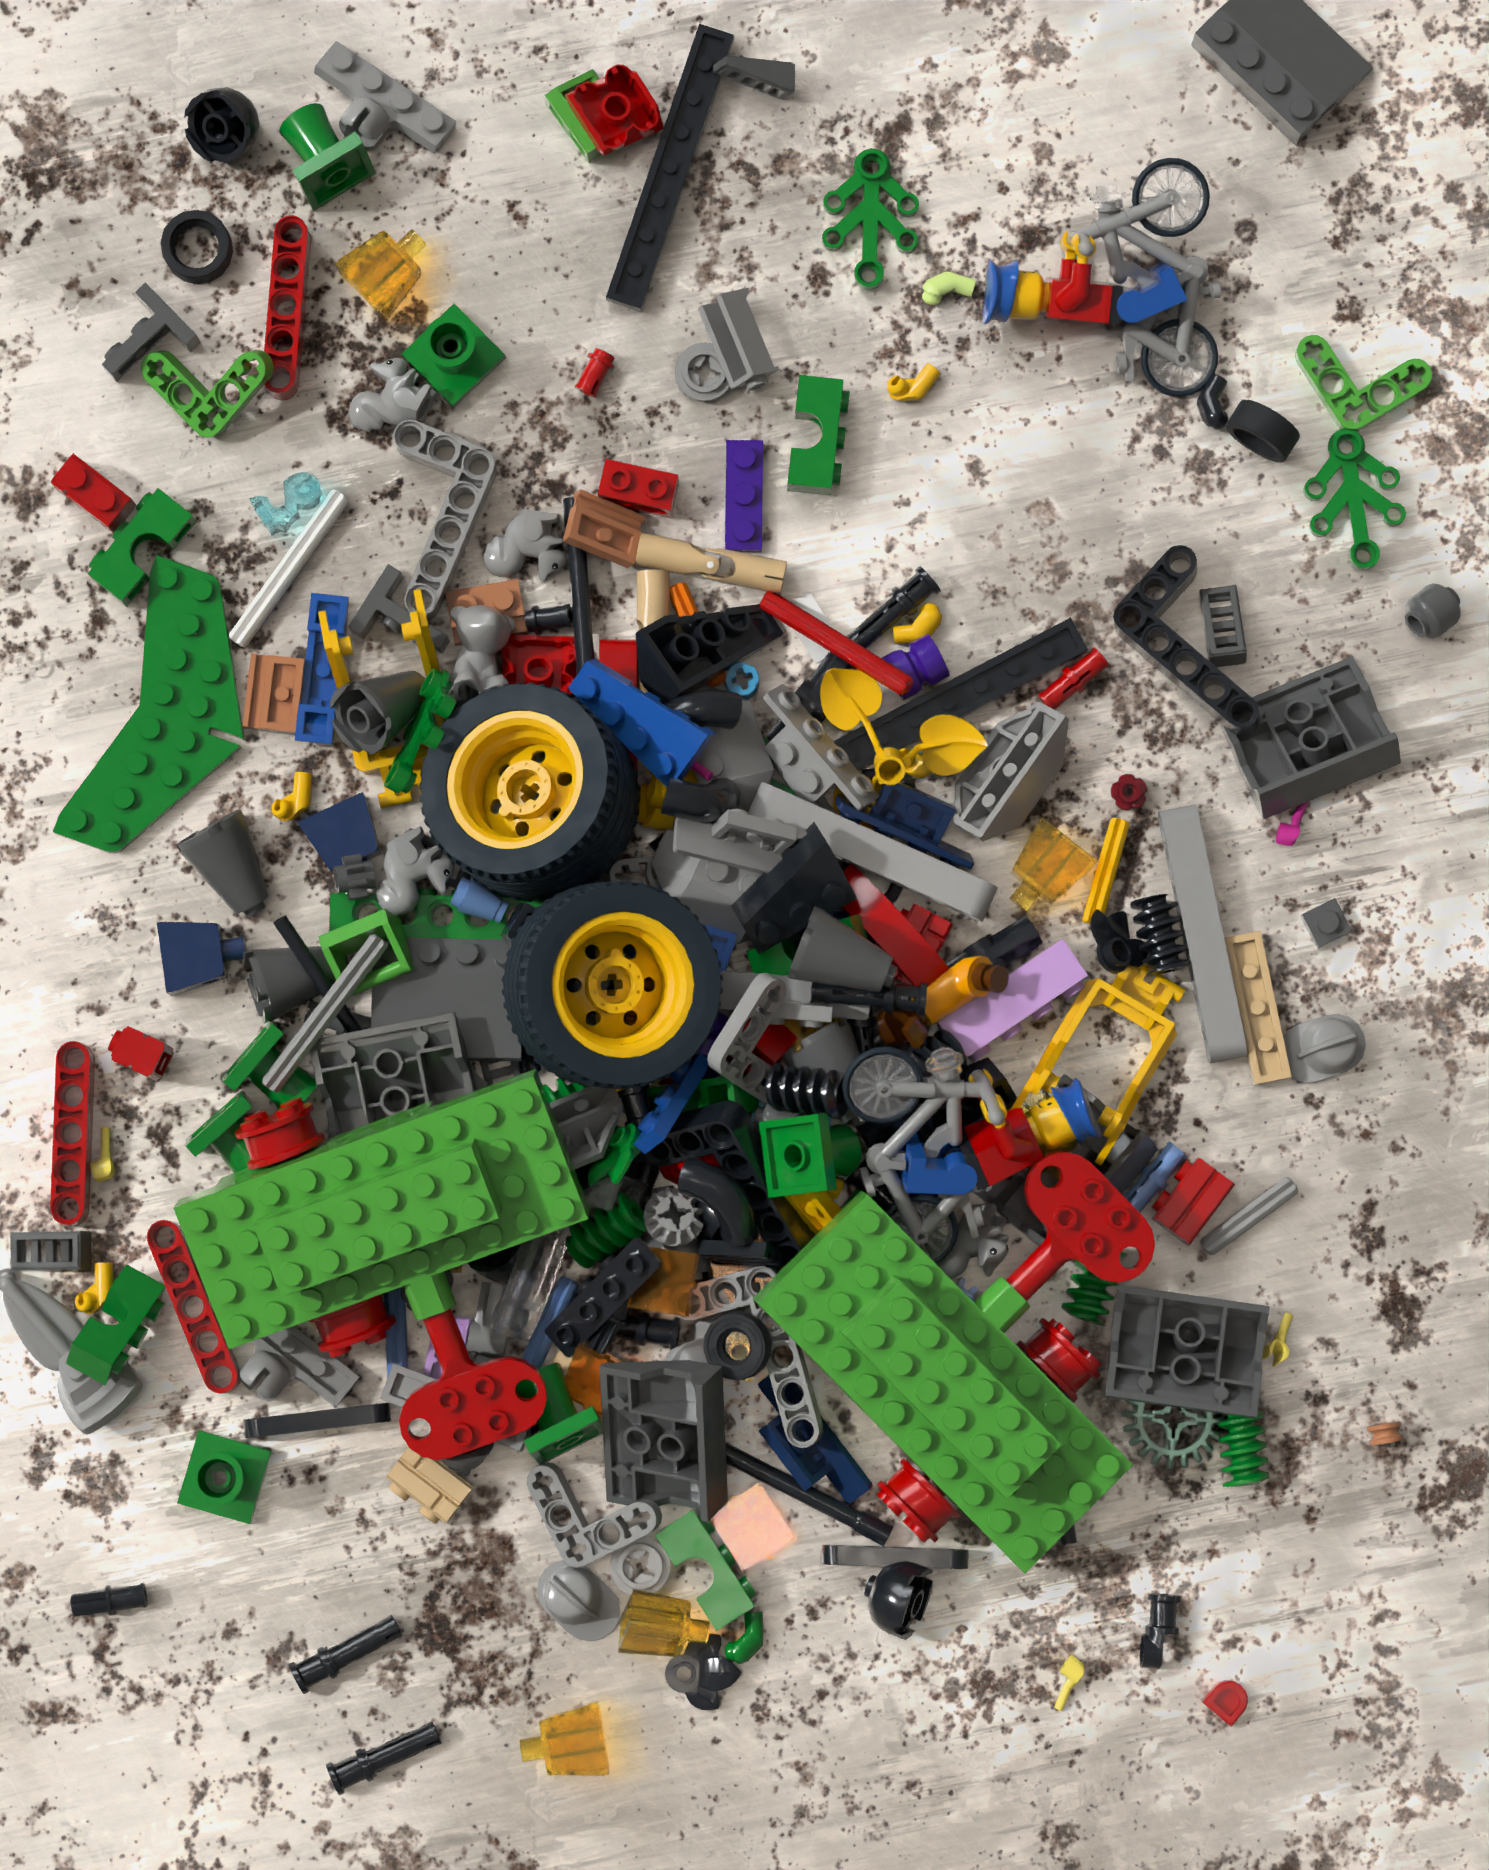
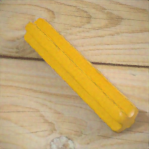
M1112 818L1109 822L1082 918L1086 924L1090 925L1091 917L1097 909L1105 915L1130 826L1129 822L1124 819Z

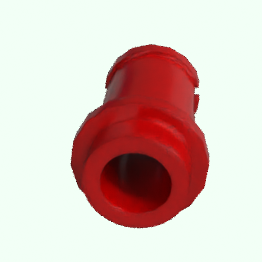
M595 348L593 353H588L589 361L574 386L580 392L593 398L596 397V393L608 370H613L615 367L612 364L615 358L598 348Z

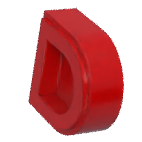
M1224 1680L1215 1684L1201 1702L1232 1727L1246 1710L1248 1696L1240 1684L1235 1681Z

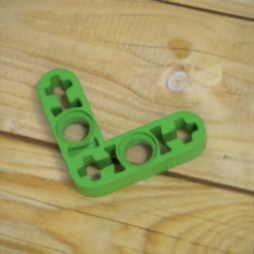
M1318 335L1304 337L1299 342L1295 351V359L1298 366L1340 429L1345 428L1357 432L1421 394L1432 380L1431 368L1425 361L1410 359L1358 390L1324 338ZM1310 345L1312 349L1319 347L1321 352L1318 355V360L1322 366L1328 361L1332 366L1324 368L1315 376L1313 371H1316L1319 366L1315 359H1306L1304 357L1307 351L1306 346ZM1411 368L1413 372L1421 371L1423 373L1420 379L1421 384L1418 385L1415 381L1408 383L1402 389L1406 395L1402 396L1397 383L1407 378L1409 375L1408 369ZM1327 375L1338 376L1342 381V390L1335 394L1326 392L1322 386V379ZM1396 377L1397 383L1391 378ZM1385 386L1392 391L1393 401L1390 404L1380 405L1374 400L1373 391L1377 387ZM1365 396L1368 407L1375 414L1371 415L1368 408L1358 416L1359 423H1355L1352 419L1345 421L1343 418L1347 412L1345 407L1349 406L1352 411L1358 409L1364 404L1360 397Z
M161 350L146 355L141 362V372L150 386L196 433L202 437L209 438L222 434L234 422L271 377L273 362L270 356L262 350L245 352L236 359L210 392L169 351ZM257 360L259 364L256 369L259 373L248 376L246 380L243 379L241 376L247 375L252 369L250 362ZM162 361L164 363L162 366L164 374L157 375L155 371L158 366L155 362ZM176 375L178 376V378L175 380H172L170 378ZM229 383L234 384L239 389L240 399L236 404L229 402L225 396V388ZM181 384H186L192 390L193 397L189 404H185L179 399L178 388ZM219 407L224 411L218 412L213 418L215 425L208 427L206 423L209 418L206 414L217 411Z

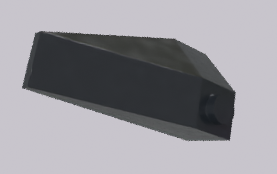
M760 604L726 608L722 612L706 613L705 611L694 612L690 616H664L635 633L640 681L648 692L660 698V702L664 704L682 694L695 692L728 671L734 664L741 663L776 641L784 633L772 615L760 608Z

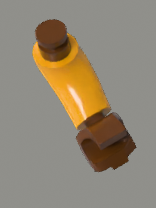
M972 956L962 959L927 987L924 1017L918 1016L916 1012L893 1011L892 1014H886V1012L881 1010L876 1017L880 1038L885 1045L890 1044L894 1047L908 1040L913 1048L919 1049L928 1035V1028L924 1022L932 1026L977 997L985 996L989 991L994 993L1003 992L1009 980L1007 969L1001 965H993L990 959L984 956Z

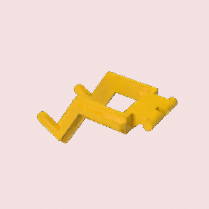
M420 588L413 590L417 611L410 612L411 622L402 623L401 628L405 642L416 640L425 675L427 676L433 668L441 671L430 633ZM326 610L319 611L318 615L326 655L336 687L339 689L344 684L352 682L345 656L354 654L350 636L339 638L336 629L330 630ZM435 714L437 726L441 727L448 718L444 719ZM422 743L412 766V772L417 774L413 787H419L422 778L420 774L423 768V761L428 753V747ZM404 745L384 749L375 754H369V752L364 750L359 753L352 750L355 767L366 775L380 772L384 784L396 755ZM384 787L385 792L378 794L380 808L413 801L411 790L407 794L402 791L397 794Z
M1142 965L1138 968L1127 967L1124 971L1117 974L1111 985L1100 978L1086 981L1084 988L1081 989L1010 1109L1021 1108L1030 1092L1037 1095L1042 1088L1048 1093H1052L1050 1087H1056L1060 1077L1051 1071L1088 1008L1104 1005L1145 1029L1149 1033L1151 1049L1121 1097L1116 1109L1114 1110L1106 1105L1097 1122L1106 1127L1102 1135L1108 1138L1094 1161L1100 1166L1124 1130L1140 1096L1177 1036L1175 1023L1163 1017L1162 1014L1171 998L1179 1002L1186 989L1161 974L1155 976L1151 985L1143 979L1150 968H1145Z

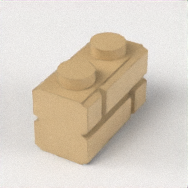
M409 1447L386 1476L392 1482L388 1488L404 1501H407L411 1496L422 1506L418 1511L434 1524H437L439 1520L448 1523L475 1487L455 1470L446 1466L441 1460L421 1457Z

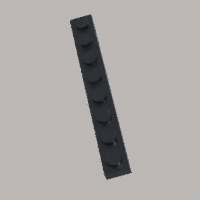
M702 24L698 26L606 295V301L639 312L642 311L721 79L720 75L713 73V65L727 55L729 56L734 41L733 34Z
M1070 617L870 723L882 748L892 747L897 750L905 748L921 739L920 727L929 718L942 714L962 718L1087 653L1088 649ZM865 726L833 741L847 753L849 761L858 771L874 764L876 752Z

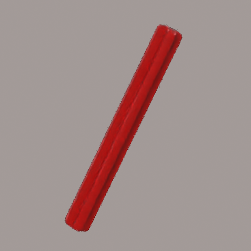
M770 591L764 594L763 599L760 601V608L895 693L906 695L910 691L914 681L908 674L779 594Z

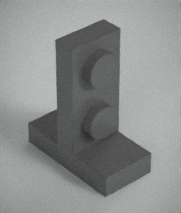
M146 282L135 294L153 316L149 319L144 317L138 321L131 330L132 335L123 344L118 342L113 345L104 356L106 360L102 363V366L116 382L169 332L189 352L201 343L196 333Z
M389 564L386 566L348 626L353 634L364 640L379 616L383 617L381 623L397 634H400L402 631V623L411 622L410 612L390 600L403 580L401 571ZM429 624L435 650L443 654L450 640L446 634Z

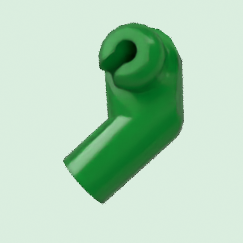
M763 1612L744 1613L745 1633L737 1641L728 1642L725 1647V1656L729 1661H736L738 1664L748 1662L763 1646Z

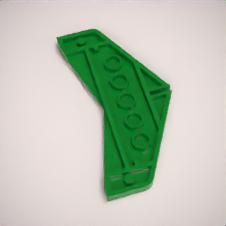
M156 555L149 578L139 707L60 812L53 829L54 834L107 853H119L242 748L238 744L210 735L211 730L214 729L245 741L220 583L213 575Z

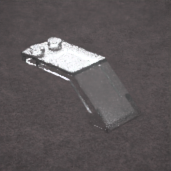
M609 1176L583 1191L590 1208L589 1215L594 1218L593 1210L597 1207L611 1212L615 1202L619 1205L617 1196L621 1192L626 1193L641 1207L649 1184L623 1176L619 1184L615 1185ZM569 1226L522 1243L502 1301L496 1305L493 1311L492 1321L494 1323L491 1331L504 1336L530 1341L546 1307L567 1249L566 1237L571 1236Z

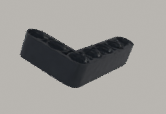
M1184 545L1173 546L1166 551L1116 606L1113 615L1116 633L1231 733L1237 736L1250 735L1259 725V707L1256 701L1159 619L1197 576V559L1193 550ZM1179 559L1186 560L1191 565L1187 571L1182 573L1173 571L1170 566L1175 560ZM1154 586L1161 587L1166 592L1158 600H1151L1145 593ZM1129 613L1136 614L1141 619L1139 624L1134 627H1126L1120 620ZM1162 637L1169 644L1164 650L1154 651L1148 646L1150 640ZM1183 661H1191L1197 668L1192 674L1182 675L1176 670V667ZM1210 685H1219L1225 690L1224 694L1217 699H1210L1204 694V691ZM1242 708L1249 710L1253 717L1246 723H1238L1232 718L1233 713Z
M731 1100L681 1112L666 1138L646 1154L643 1153V1156L653 1165L667 1166L686 1161L690 1157L697 1158L713 1153L722 1170L743 1187L753 1202L758 1222V1232L764 1242L784 1252L782 1268H784L816 1235L785 1196L768 1198L761 1136L749 1114L742 1105Z

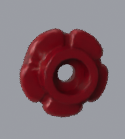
M1124 774L1118 778V782L1112 784L1110 793L1111 797L1115 799V804L1118 808L1126 811L1131 808L1138 809L1146 801L1145 793L1147 792V786L1141 778H1135L1133 774ZM1127 789H1131L1133 791V794L1131 796H1128L1126 794Z

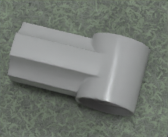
M482 1281L475 1320H472L469 1330L467 1350L475 1352L477 1355L494 1359L505 1356L510 1329L507 1324L515 1287Z

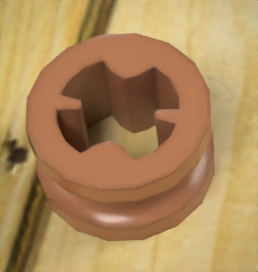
M1395 1421L1368 1426L1367 1431L1373 1435L1372 1440L1369 1441L1370 1446L1404 1440L1403 1435L1398 1433L1401 1422Z

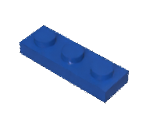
M701 1053L691 1059L688 1064L681 1066L678 1072L670 1074V1078L673 1081L670 1086H665L655 1098L654 1103L658 1105L655 1111H650L639 1124L638 1129L642 1132L634 1145L644 1154L666 1138L709 1067L708 1061Z

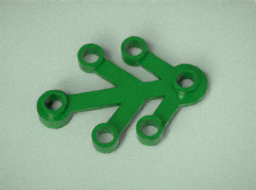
M874 148L866 149L859 153L854 162L855 173L837 190L828 192L823 199L824 210L830 215H838L843 212L845 201L864 185V200L837 225L827 228L822 235L823 246L829 251H837L843 246L844 238L863 221L862 260L855 267L854 279L856 284L864 290L878 288L884 277L883 266L877 261L878 222L896 240V247L900 252L911 253L916 249L918 243L917 234L911 229H906L879 201V186L897 202V211L903 217L909 218L917 213L919 208L918 198L912 193H907L889 174L891 168L889 158L884 152ZM868 163H876L879 170L871 174L866 171L865 166ZM833 197L838 198L841 201V205L838 208H831L827 204L828 200ZM904 200H911L915 207L907 211L901 207V203ZM832 233L840 237V241L834 245L826 240V237ZM903 236H910L914 243L909 247L901 245L900 239ZM865 271L874 272L876 278L871 282L865 281L862 278V274Z
M1344 428L1336 431L1330 437L1327 447L1330 457L1317 475L1307 480L1303 493L1310 501L1322 499L1327 491L1326 484L1342 467L1343 484L1322 512L1312 517L1309 523V530L1316 537L1328 535L1332 529L1333 520L1347 503L1354 542L1349 550V561L1354 568L1365 571L1374 567L1378 562L1380 550L1374 541L1369 540L1363 501L1382 514L1384 523L1390 527L1399 526L1406 517V511L1401 504L1392 503L1359 479L1357 465L1376 477L1379 488L1390 491L1398 485L1400 474L1394 467H1386L1365 451L1364 439L1357 431ZM1340 443H1350L1352 452L1349 454L1342 453L1339 448ZM1391 473L1395 478V482L1390 485L1385 484L1382 481V474ZM1310 484H1319L1322 492L1319 495L1311 494L1308 489ZM1397 509L1400 512V519L1397 521L1391 520L1387 515L1388 510ZM1318 519L1324 520L1327 523V529L1325 531H1318L1314 526V522ZM1360 550L1367 551L1370 556L1369 561H1359L1357 559V552Z
M433 668L426 676L419 693L426 699L403 734V740L406 742L396 755L391 769L386 776L384 787L397 794L401 791L407 794L416 781L417 774L412 772V766L421 743L434 750L443 738L444 729L435 725L433 713L446 719L456 704V699L448 695L452 682L449 681L450 673L444 669L438 671Z

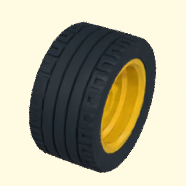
M505 684L499 688L494 687L486 692L483 691L477 697L469 699L441 725L440 728L444 729L443 738L436 749L433 750L428 747V753L423 761V768L420 774L422 778L419 783L421 793L419 799L423 805L421 811L425 816L424 822L430 828L429 833L431 837L435 839V843L443 850L444 854L460 868L502 896H510L515 900L523 899L526 902H532L533 900L544 902L547 899L553 898L555 894L564 892L569 888L594 883L619 860L621 853L625 851L629 840L632 838V831L636 827V820L639 815L638 803L641 796L639 795L640 785L636 780L638 773L634 769L635 763L630 758L628 749L615 733L580 700L572 697L565 691L562 692L556 687L549 688L545 684ZM539 752H544L546 754L544 761L537 763L535 755ZM509 765V767L503 772V774L500 777V774L503 771V769H505ZM538 794L539 797L535 801L532 800ZM494 803L502 804L497 814L492 812ZM555 811L559 813L556 818L552 815Z
M630 881L590 883L569 888L564 892L555 894L553 898L545 900L540 907L533 910L531 916L526 917L525 923L517 929L516 932L518 934L515 938H512L511 948L506 953L508 958L506 963L503 964V969H505L501 980L504 983V989L501 990L505 998L503 1006L504 1009H507L508 1015L506 1018L511 1022V1030L513 1034L518 1036L517 1041L520 1045L524 1046L528 1055L534 1057V1061L537 1064L545 1067V1070L554 1073L559 1078L579 1085L596 1088L629 1089L654 1084L660 1079L670 1077V1073L678 1072L681 1066L691 1061L693 1055L699 1053L700 1046L707 1042V1036L713 1031L714 1027L712 1025L714 1020H717L719 1016L717 1014L718 1007H721L719 999L720 994L723 993V988H721L723 977L719 971L721 962L718 961V951L716 948H713V939L711 936H708L705 925H701L698 921L699 917L696 914H692L690 912L691 908L680 903L677 897H670L668 892L658 890L652 885L647 886L644 883ZM627 944L632 945L636 951L632 959H627L623 954V948ZM588 945H595V959H589L586 956L585 949ZM647 977L651 978L654 982V988L650 992L644 991V979ZM571 978H575L581 983L580 989L575 993L568 991L566 987L567 981ZM613 980V989L601 990V981ZM590 1011H595L596 1025L594 1026L586 1023V1015ZM627 1011H633L636 1014V1020L632 1025H626L623 1020L624 1014Z

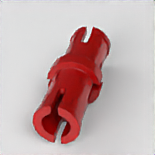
M1094 647L1091 649L1092 651L1071 668L1065 667L1061 671L1063 675L1041 693H1038L1037 696L1043 704L1055 710L1076 692L1081 694L1086 689L1084 685L1102 670L1109 667V663Z

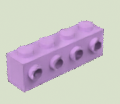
M1063 938L1009 974L1008 985L1003 992L994 993L989 991L985 996L977 997L937 1023L940 1030L944 1029L950 1032L959 1041L966 1058L970 1057L972 1062H975L991 1051L988 1043L995 1038L1001 1036L1003 1041H1006L1022 1030L1019 1022L1026 1017L1032 1015L1034 1020H1037L1053 1009L1050 1001L1060 994H1063L1065 999H1068L1084 988L1081 980L1088 975Z

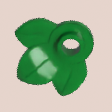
M628 1124L625 1127L621 1126L613 1133L604 1157L596 1160L588 1172L589 1187L593 1188L607 1174L612 1183L615 1185L619 1184L633 1158L641 1151L634 1145L640 1135V1129L636 1125Z

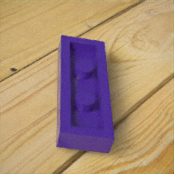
M726 440L725 549L737 552H762L763 440Z

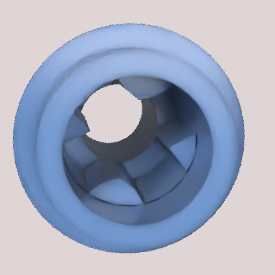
M464 877L461 878L450 901L451 905L457 907V912L493 920L497 923H500L509 904L474 878L470 881Z

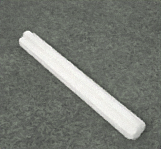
M334 489L330 491L229 633V637L233 642L241 647H246L347 506L348 499L346 496Z

